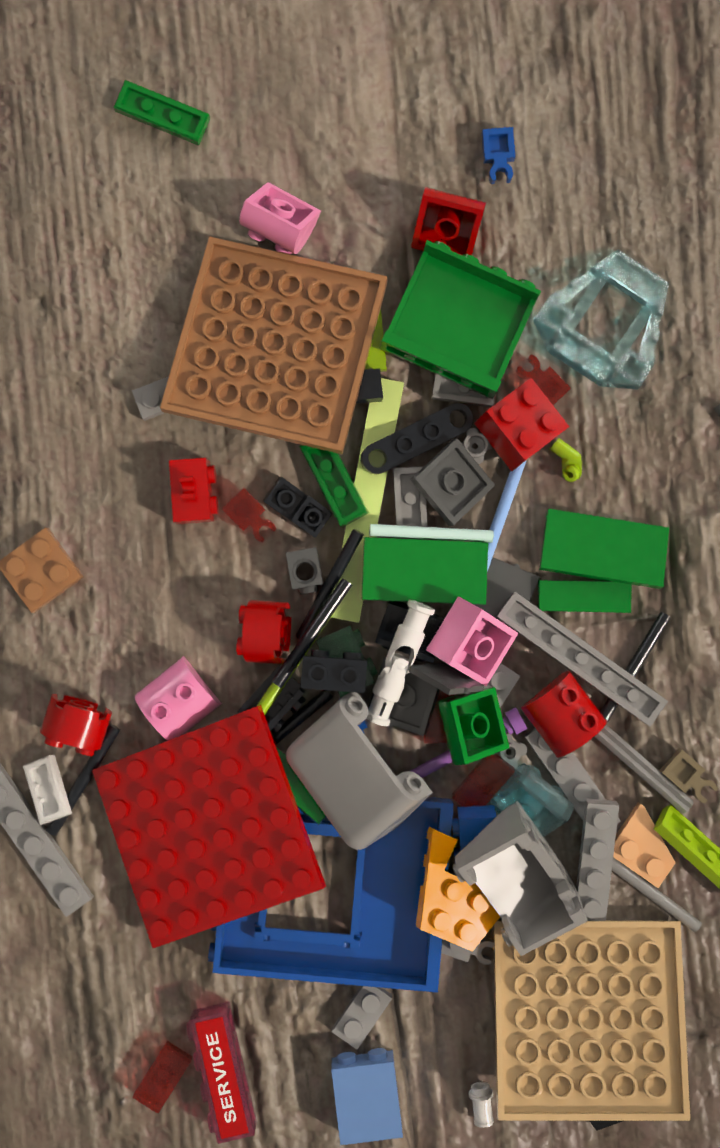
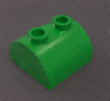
M495 687L483 688V691L469 692V694H456L438 701L453 765H466L510 748Z

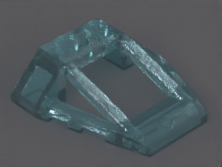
M616 250L594 265L587 273L569 282L562 290H557L551 294L533 322L550 354L598 386L638 390L654 366L656 357L654 351L659 340L660 331L658 329L660 318L664 313L669 283L625 253ZM606 282H609L644 305L612 354L575 331V328ZM589 285L573 311L565 306ZM648 322L639 354H637L630 347Z

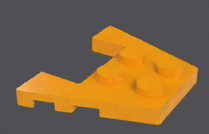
M429 827L426 837L429 840L427 854H424L423 866L425 867L423 886H420L416 927L473 952L500 916L476 884L470 886L466 881L461 883L456 875L445 871L457 839Z

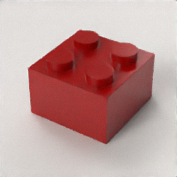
M532 378L489 408L474 423L511 471L515 470L570 427Z

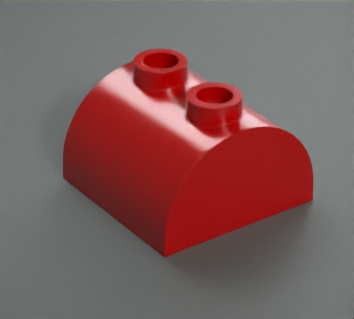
M425 187L411 248L424 251L427 240L433 243L440 241L448 245L453 252L460 255H472L486 202Z
M569 670L562 672L521 707L557 758L568 755L596 736L607 723V720Z

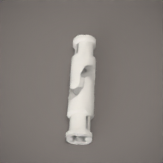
M408 601V612L403 624H399L385 659V668L378 676L372 691L374 697L368 709L366 719L377 725L389 726L390 720L388 718L393 705L399 701L404 689L405 674L409 673L410 666L413 665L425 637L423 631L428 618L435 612V609L418 601ZM401 646H409L411 648L409 659L400 653H395V651Z

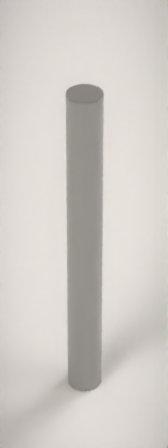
M613 857L612 871L677 920L681 921L693 932H697L700 929L702 922Z

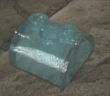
M525 763L519 765L503 780L487 802L489 805H494L495 810L501 813L507 806L518 801L543 837L566 823L574 809V805L564 797V792L561 788L550 785L541 777V773L536 767Z

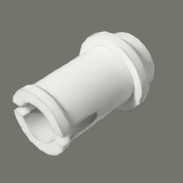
M476 1082L471 1085V1090L468 1093L473 1103L474 1125L481 1128L489 1127L494 1123L491 1105L493 1090L486 1082Z

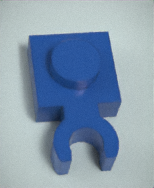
M513 127L482 129L484 164L493 163L489 172L490 184H495L497 172L505 173L506 182L510 183L513 177V169L507 162H514L516 157Z

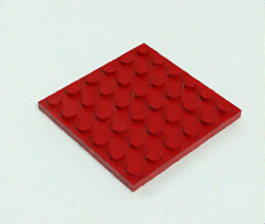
M261 705L92 770L152 948L171 943L326 887Z

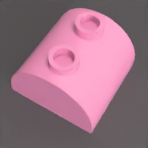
M267 182L244 201L239 222L240 225L249 229L248 235L252 239L264 241L266 238L276 244L275 250L277 252L291 255L292 253L297 254L303 248L317 223L321 210Z
M184 656L135 695L136 703L144 716L167 741L184 735L222 704Z

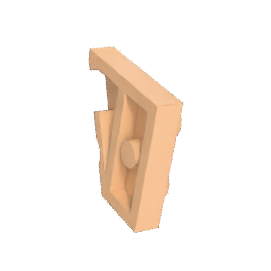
M638 802L616 834L613 857L659 888L675 865V861L662 837L654 830L655 824L645 806Z

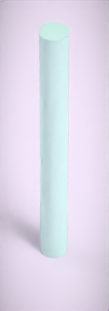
M370 524L369 536L490 543L493 542L494 538L493 530Z

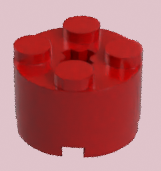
M250 600L247 605H241L239 609V623L243 624L242 637L237 639V655L243 656L246 662L283 665L287 659L282 658L283 651H289L291 643L292 617L285 615V609H291L288 602Z
M52 694L40 733L45 736L44 743L49 746L62 748L63 744L76 747L75 751L77 753L93 756L95 750H100L112 711L105 708L103 713L97 710V703L69 695H64L63 700H58V694Z

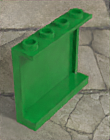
M427 240L424 251L392 322L382 338L380 349L493 399L541 290L536 289V286L528 280H516L507 276V273L501 268L494 266L489 268L480 264L479 260L472 255H460L453 252L443 242L435 241L433 243Z

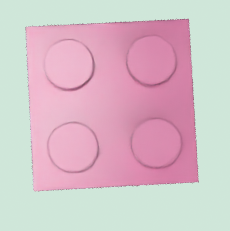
M458 596L426 651L487 686L518 633L484 610Z

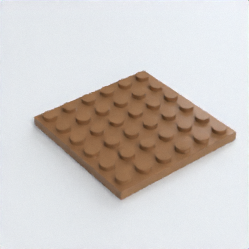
M209 236L161 402V411L343 454L384 298L388 276Z

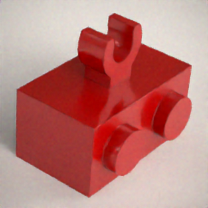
M206 457L169 460L173 522L176 524L214 522V514H218L217 496H212L211 484L216 483L215 465H210V461Z

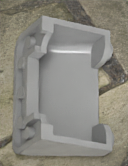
M350 692L344 695L292 742L286 751V760L344 842L353 849L361 850L395 830L433 792L425 781L414 772L406 771L395 776L358 725L368 716V707L358 693Z
M518 801L507 806L455 856L456 864L453 865V870L461 883L466 881L470 886L476 883L502 919L504 928L500 931L504 941L509 947L514 946L521 956L588 921L571 876Z

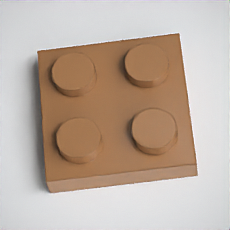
M46 527L0 560L1 572L31 613L37 612L84 578L53 533Z

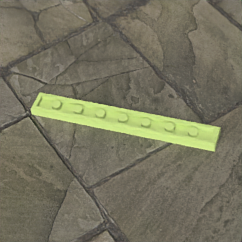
M381 378L382 402L369 403L354 482L369 513L346 525L342 545L343 549L353 529L364 534L339 580L340 582L343 578L353 586L331 616V618L356 623L360 621L363 605L361 597L364 537H373L369 536L370 524H378L388 472L377 475L367 472L362 467L360 461L361 454L370 444L395 433L404 382ZM373 450L368 457L369 463L373 467L379 468L384 464V455L380 451Z

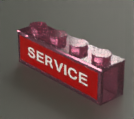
M230 1001L195 1009L189 1022H187V1034L189 1040L194 1041L197 1051L193 1055L196 1071H201L202 1073L201 1096L203 1102H208L210 1113H208L207 1119L210 1133H215L217 1144L254 1136L257 1119Z

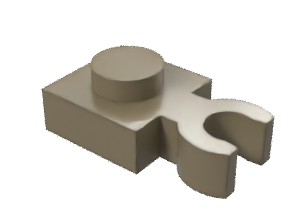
M680 748L659 770L684 793L691 787L693 796L702 803L708 801L701 795V789L704 786H709L714 791L718 790L717 785L713 781L700 777L705 769Z

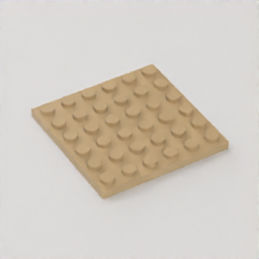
M498 920L493 925L497 1119L506 1121H690L681 921H587L521 956L514 946L509 947L504 941L500 931L504 926L502 920Z

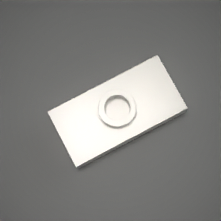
M49 755L23 765L40 825L72 814L55 755Z

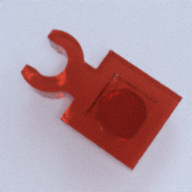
M530 355L527 358L528 362L533 366L532 371L527 372L520 365L516 368V373L520 378L525 380L532 378L552 405L557 403L571 389L551 367L543 372L540 369L538 358L534 355Z
M245 487L222 507V510L243 531L250 525L253 528L254 537L261 543L265 541L264 537L259 533V529L262 526L270 527L273 532L276 530V526L271 520L260 517L265 508Z

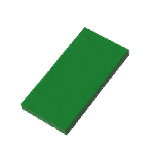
M548 508L546 511L539 570L661 589L664 586L670 528Z
M364 537L361 600L405 602L414 600L430 603H454L459 596L472 604L486 605L488 543Z

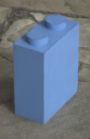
M375 1048L368 1051L367 1054L356 1055L354 1052H344L332 1058L331 1072L340 1145L403 1138L393 1050L386 1051L384 1048Z

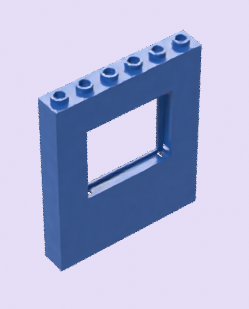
M428 797L395 830L368 847L357 850L350 934L266 927L267 909L211 928V931H216L215 943H210L208 962H213L212 973L438 993L442 939L417 928L416 918L420 886H423L425 867L423 866L424 854H427L429 840L426 839L427 830L431 827L451 836L454 806L452 799ZM299 809L307 834L341 837L327 817L318 825ZM448 861L447 866H446V868H445V871H447V872H448L449 861Z

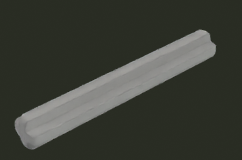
M605 725L594 736L681 813H686L693 806L694 802L609 726Z

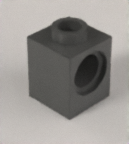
M317 548L286 552L292 590L299 589L300 595L318 592L317 586L324 583ZM303 563H309L314 568L313 577L307 581H303L297 576V569Z

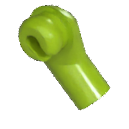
M558 438L549 450L562 459L563 478L568 482H574L582 475L581 454Z

